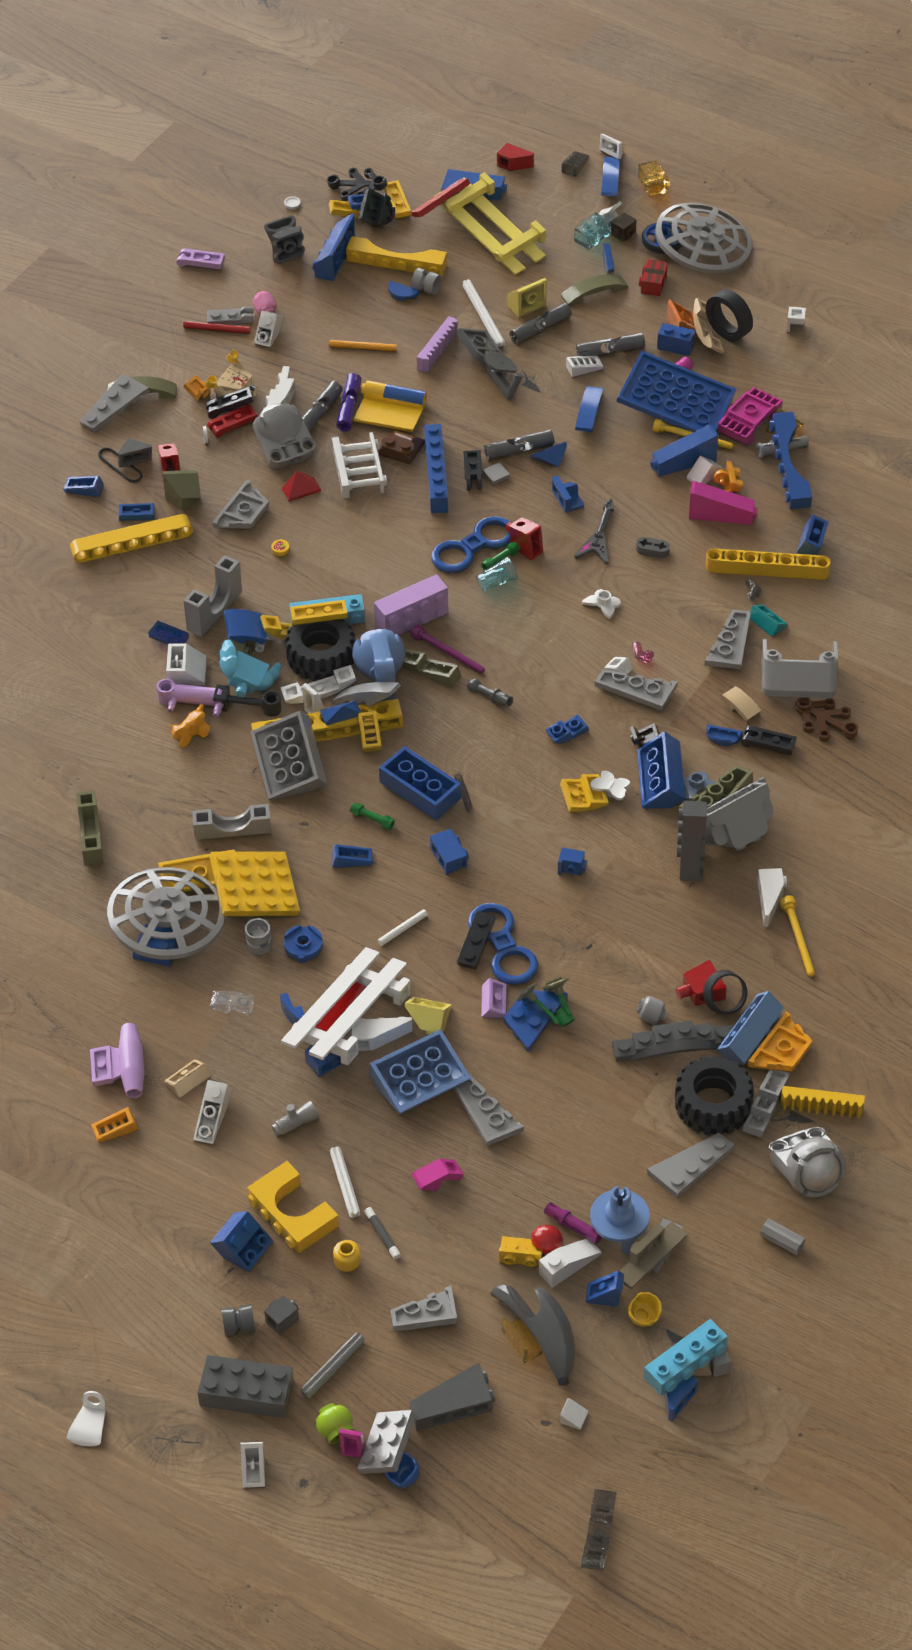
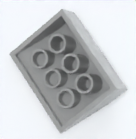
M298 711L250 731L269 800L313 791L327 785L308 715Z

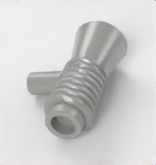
M310 1100L297 1111L293 1104H289L286 1107L288 1115L275 1121L272 1128L277 1136H283L304 1123L319 1119V1115Z

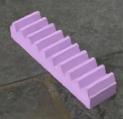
M448 316L417 356V370L429 372V367H433V363H436V359H439V355H442L445 347H448L452 339L455 338L458 331V321L455 318Z

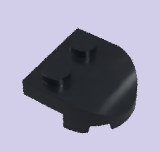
M370 188L365 189L358 220L373 227H380L391 222L395 216V207H393L390 201L391 197L387 194L382 195Z

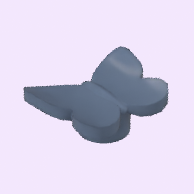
M695 772L689 778H683L685 800L691 801V797L715 782L708 779L705 772Z

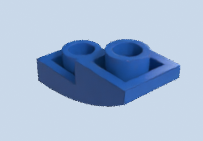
M579 714L565 723L560 720L546 729V732L555 744L571 740L589 731L587 724Z

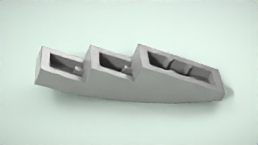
M370 682L355 685L342 690L333 699V702L336 705H340L346 701L351 702L355 700L357 704L364 701L369 707L391 696L401 685L396 682Z
M769 1070L743 1126V1132L763 1137L781 1099L782 1088L787 1085L791 1073Z

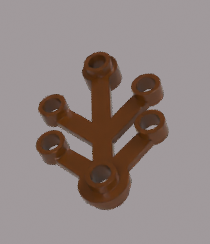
M799 697L795 702V710L801 713L803 717V731L805 733H812L814 731V723L810 718L811 714L816 717L819 727L818 738L822 742L830 739V732L827 730L826 723L841 730L847 739H853L857 736L858 725L856 723L847 722L844 724L833 718L840 716L842 719H849L851 715V709L848 707L835 709L834 699L828 698L821 701H811L808 697ZM822 707H824L825 710H821V711H820V710H818V709H816V708H822Z

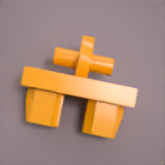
M726 461L725 469H718L713 476L714 481L723 485L725 491L731 493L732 491L740 492L743 488V481L738 480L741 473L740 468L733 467L732 461Z

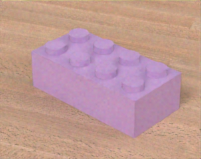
M436 574L375 601V628L387 629L394 634L400 635L412 630L416 624L422 625L447 614L448 587Z

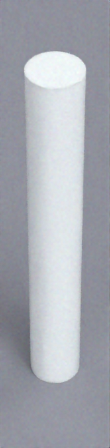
M423 909L377 940L379 945H385L427 917L428 913L426 910Z

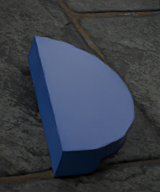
M603 243L605 269L607 273H611L615 269L609 243Z
M391 280L388 284L391 297L396 300L405 301V299H415L419 296V291Z
M707 724L706 734L709 740L720 746L734 745L743 737V731Z

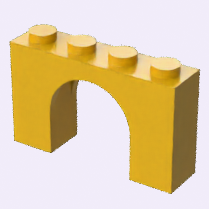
M286 1161L248 1186L247 1200L252 1207H256L259 1210L261 1217L265 1221L268 1220L272 1224L274 1231L285 1238L286 1244L291 1249L294 1248L298 1253H301L339 1227L338 1214L326 1202H323L309 1213L297 1217L285 1215L278 1210L277 1204L279 1201L301 1186L300 1174Z

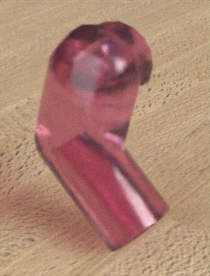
M640 642L632 644L636 659L646 663L652 661L654 657L652 651L646 650L644 652Z

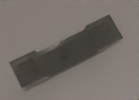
M594 1489L581 1568L604 1571L617 1492Z

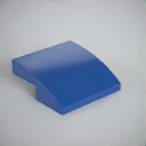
M243 609L225 610L224 617L228 639L242 644L248 639L263 645L267 639L260 619L262 614Z

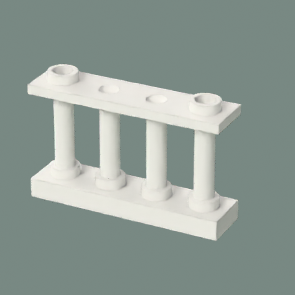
M373 432L369 433L370 442L343 445L340 444L339 437L332 438V451L343 499L350 498V490L358 487L379 485L381 493H385L384 486L387 485L386 475L382 474L377 449H379L378 439H374ZM371 449L372 454L351 457L342 455L344 452ZM374 461L375 465L354 469L345 468L347 464ZM369 473L377 474V478L358 481L348 480L350 476Z

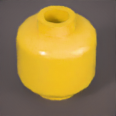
M344 1240L336 1244L333 1250L335 1266L344 1272H350L358 1268L361 1263V1251L356 1242Z

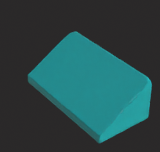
M764 604L754 605L750 609V620L770 636L776 635L788 626V623Z

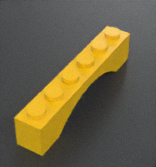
M354 236L351 237L346 248L347 262L413 273L417 268H421L429 273L440 274L441 277L447 266V252L430 249L418 253H396L382 249L366 238Z

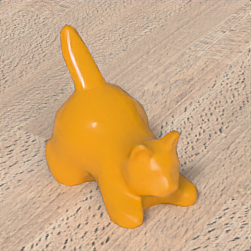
M200 704L196 710L190 712L181 724L171 725L172 737L180 740V747H186L195 735L204 738L210 733L211 728L205 721L206 715L203 712V704Z

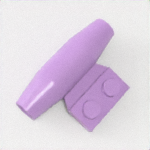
M126 1023L121 1027L118 1048L110 1047L109 1045L90 1049L93 1086L110 1084L121 1077L126 1096L138 1098L142 1095L145 1075L143 1045L137 1025Z

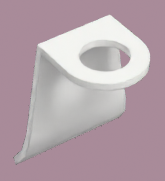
M95 1391L84 1393L83 1407L72 1423L66 1437L69 1441L81 1446H97L101 1444L106 1413V1402L103 1395ZM95 1396L100 1400V1403H92L88 1397Z

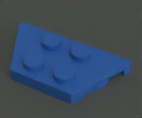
M533 990L538 996L537 999L555 1016V1012L562 1007L558 995L556 996L553 991ZM564 992V997L567 1000L568 993ZM528 998L520 1002L516 1000L504 1016L505 1025L513 1031V1035L517 1040L520 1039L524 1049L528 1052L552 1021L535 1002H531Z

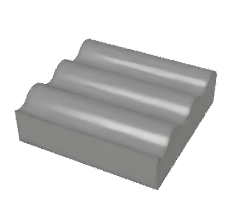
M500 463L483 470V475L493 485L510 478V474Z

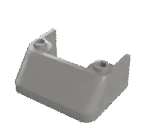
M763 639L761 674L762 692L765 695L832 698L836 695L838 671L837 641H833V651H826L820 654L819 660L782 659V654L777 650H767V639Z

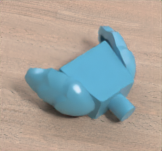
M224 640L220 649V669L225 677L228 678L229 685L236 688L235 695L243 698L246 696V693L252 694L255 690L258 692L265 691L272 687L274 681L279 677L281 670L279 662L267 671L269 664L243 652H236L231 640Z

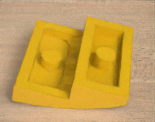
M582 774L580 779L561 780L560 786L569 812H583L608 805L609 802L605 791H595L590 788L591 781L595 778H600L599 774Z

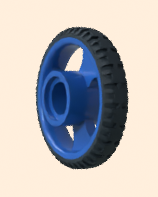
M657 222L650 224L642 232L643 245L652 252L666 254L661 249L655 236ZM662 222L664 238L668 239L674 236L671 233L672 223ZM677 226L679 234L683 233L681 228ZM648 235L655 236V244L648 240ZM678 241L669 244L675 251L682 247Z

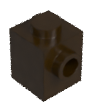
M626 213L621 214L611 222V235L624 242L636 233L637 219Z

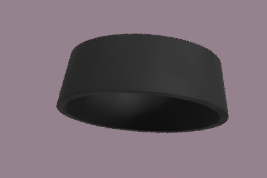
M720 970L713 973L707 979L703 989L706 1005L712 1011L720 1014H730L740 1010L745 1004L748 995L744 980L729 970ZM725 976H735L742 985L741 999L733 1009L722 1011L714 1004L712 998L714 985Z

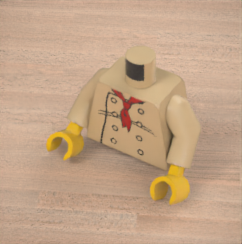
M232 350L231 354L227 355V361L234 363V365L231 364L218 380L215 376L210 375L205 383L207 388L214 389L216 397H221L250 387L253 397L258 393V387L253 386V376L243 363L237 360L239 354L236 350Z

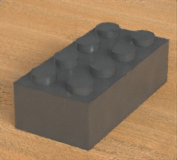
M207 1355L198 1389L199 1405L285 1418L294 1382L293 1367Z

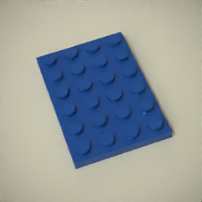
M641 351L616 402L688 431L695 432L707 425H712L717 432L718 423L724 417L735 395L736 388Z

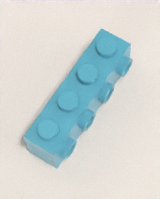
M362 594L290 603V607L345 600L348 618H344L345 622L349 624L365 622Z
M709 1319L644 1367V1379L660 1396L666 1392L673 1391L678 1383L689 1379L698 1368L705 1367L713 1357L723 1354L727 1349L728 1336Z

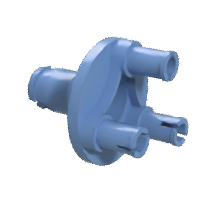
M616 1186L612 1190L601 1194L593 1202L590 1210V1221L594 1230L601 1237L609 1241L622 1242L621 1250L626 1254H630L631 1246L645 1232L649 1224L650 1213L646 1202L638 1194L631 1192L626 1186L624 1190Z

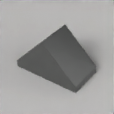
M129 438L118 452L119 468L152 460V446L150 444Z

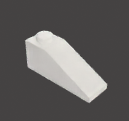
M782 868L758 870L757 882L764 927L769 926L782 899L783 890L787 887V877L783 876Z
M588 1239L557 1248L539 1260V1275L553 1288L599 1257L602 1252Z

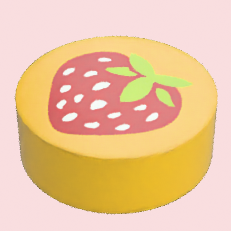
M280 539L272 543V553L275 556L282 557L289 553V543L286 540Z

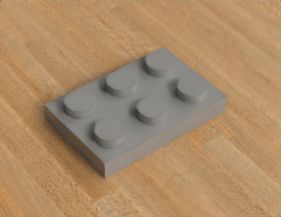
M412 1410L379 1412L376 1414L357 1468L361 1474L397 1472L416 1417Z

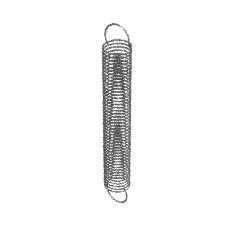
M455 774V780L461 783V797L464 805H466L465 803L468 805L465 808L470 806L471 810L473 809L474 811L463 777L458 778Z

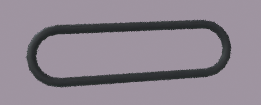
M102 448L98 452L101 460L128 481L138 482L142 479L143 473L134 465L130 466L140 474V477L132 480L101 456V452L104 450H110L118 456V453L112 448Z

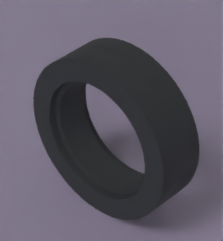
M723 289L708 299L706 315L710 325L719 336L727 341L736 342L752 330V313L740 295L732 290ZM721 303L733 312L738 328L729 323L721 309Z

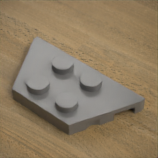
M246 480L214 519L212 526L213 528L252 529L269 507V501L261 495L257 488L254 489L251 486L249 480Z

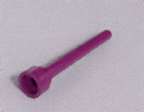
M416 624L410 632L412 638L425 640L481 674L485 672V668L427 634L425 628L421 625Z

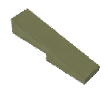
M405 649V658L401 668L451 688L461 677L458 665L427 659L426 654L423 652Z

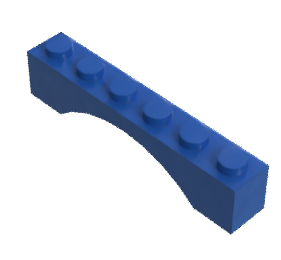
M794 411L773 413L772 421H769L770 431H773L774 434L772 435L773 445H776L777 448L775 450L776 459H779L780 462L778 464L779 474L783 476L781 479L782 488L786 490L785 502L789 504L790 509L811 507L812 493L810 484L796 471L789 457L788 448L795 436L797 427Z
M442 424L424 425L431 514L448 513Z

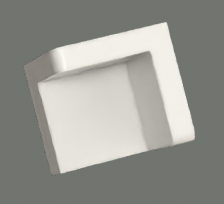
M789 307L786 332L790 333L791 324L804 325L806 308Z

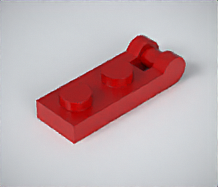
M246 405L210 420L207 423V427L213 431L216 438H220L228 431L253 422L258 416L250 405Z

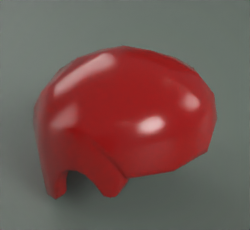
M540 1225L532 1232L531 1242L537 1249L542 1250L547 1255L553 1250L562 1247L563 1237L562 1233L555 1226Z

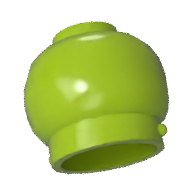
M330 1403L319 1410L320 1415L316 1419V1428L319 1434L328 1440L329 1444L340 1442V1429L355 1431L352 1425V1415L345 1406Z

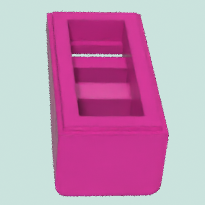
M340 1429L341 1454L361 1458L366 1446L362 1432Z

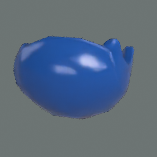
M405 1452L397 1472H385V1476L395 1487L408 1488L420 1476V1466L415 1458Z

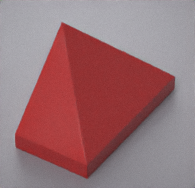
M298 470L282 487V492L288 502L321 491L314 477Z

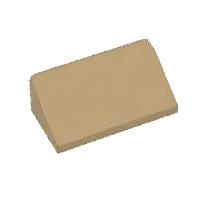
M194 1059L166 1079L164 1083L178 1097H182L209 1078L211 1074L205 1063Z

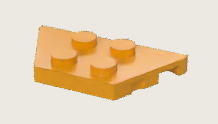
M785 1012L748 1060L747 1066L792 1072L812 1046V1039L803 1032L799 1024L795 1025L790 1019L791 1015Z

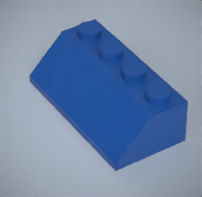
M350 214L337 222L334 229H331L328 240H325L323 249L319 251L317 260L313 262L312 269L316 278L334 281L347 257L346 248L352 236L355 237L354 214Z
M664 731L637 749L641 803L644 809L672 808L685 799L680 741Z

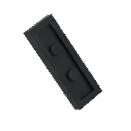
M476 911L458 957V965L474 970L477 969L496 920L494 915Z

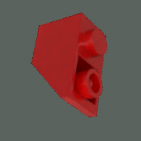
M506 143L497 152V166L509 171L533 168L534 153Z

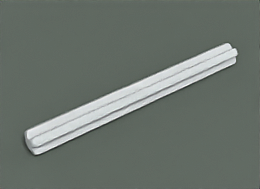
M464 280L463 288L491 338L499 348L503 347L505 340L471 280Z

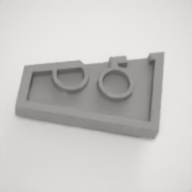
M451 1286L444 1288L443 1292L436 1295L434 1292L428 1294L427 1298L421 1301H411L390 1310L393 1332L457 1323Z

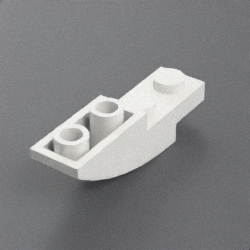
M283 366L282 373L278 374L279 385L276 384L275 389H271L269 396H266V406L290 404L295 389L294 379L290 377L289 366Z

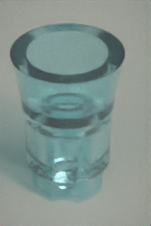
M505 557L499 563L482 571L481 574L477 575L476 580L482 591H486L504 583L517 580L518 574L512 561Z

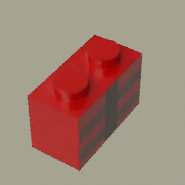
M648 259L647 265H644L642 269L643 276L639 278L642 294L661 296L667 277L668 262Z

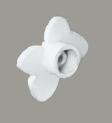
M621 201L611 208L601 210L600 213L592 216L591 220L598 221L605 217L607 222L612 221L619 216L616 209L622 204Z
M600 589L595 592V595L584 599L582 604L600 607L603 614L608 619H611L615 613V608L620 607L621 601L617 597H611L609 591Z
M602 771L601 778L598 777L591 781L590 788L595 791H605L606 796L614 797L616 800L621 801L625 796L626 788L630 785V781L625 778L616 779L611 772Z

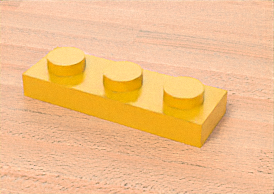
M399 181L388 182L387 187L383 190L385 194L391 197L390 201L393 207H395V218L411 216L410 206Z
M345 600L290 607L293 625L348 618Z

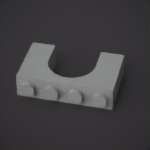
M226 555L214 566L216 583L210 599L208 595L193 589L183 600L187 631L200 637L204 636L224 611L242 593L240 561Z

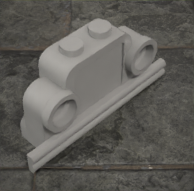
M765 777L707 808L705 837L707 845H723L724 847L735 848L736 851L746 848V845L750 842L759 841L761 836L767 833V821L773 815V806L769 798L770 790Z

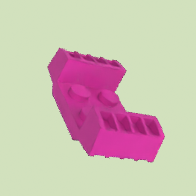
M753 387L748 392H745L726 411L725 416L718 423V431L748 446L754 441L755 430L768 417L772 419L773 413L781 412L783 400Z

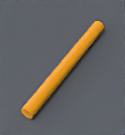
M329 340V347L396 351L397 349L395 344Z

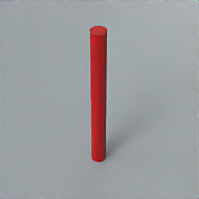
M183 322V328L250 334V327Z

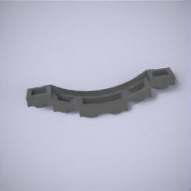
M692 1021L652 1026V1031L632 1033V1038L612 1041L615 1061H636L680 1052L717 1050L731 1031L732 1026L713 1027L712 1023L693 1025Z

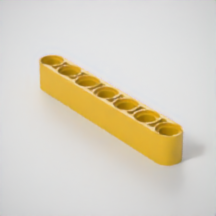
M179 514L75 539L70 543V549L74 560L81 563L186 538L193 533V529L188 516Z
M710 549L706 553L705 567L707 571L712 573L825 580L830 574L831 561L828 557L820 555Z

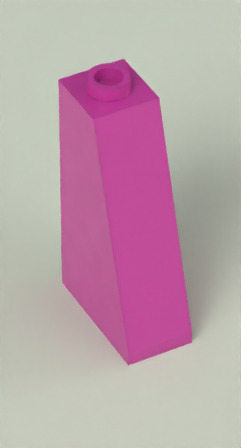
M692 481L689 519L752 525L753 518H757L758 508L755 507V500Z

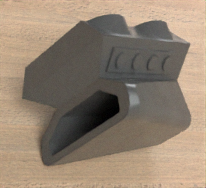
M290 215L264 225L265 232L272 244L273 262L281 264L302 256L305 251V247L302 244L304 234L302 233L301 226H296L294 216Z

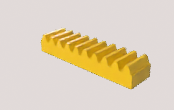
M783 1086L781 1105L783 1110L790 1106L791 1111L798 1107L800 1112L804 1108L807 1109L808 1113L815 1109L816 1114L823 1110L824 1115L831 1111L833 1116H835L836 1112H839L841 1117L847 1113L849 1118L856 1114V1117L859 1119L863 1115L865 1096Z

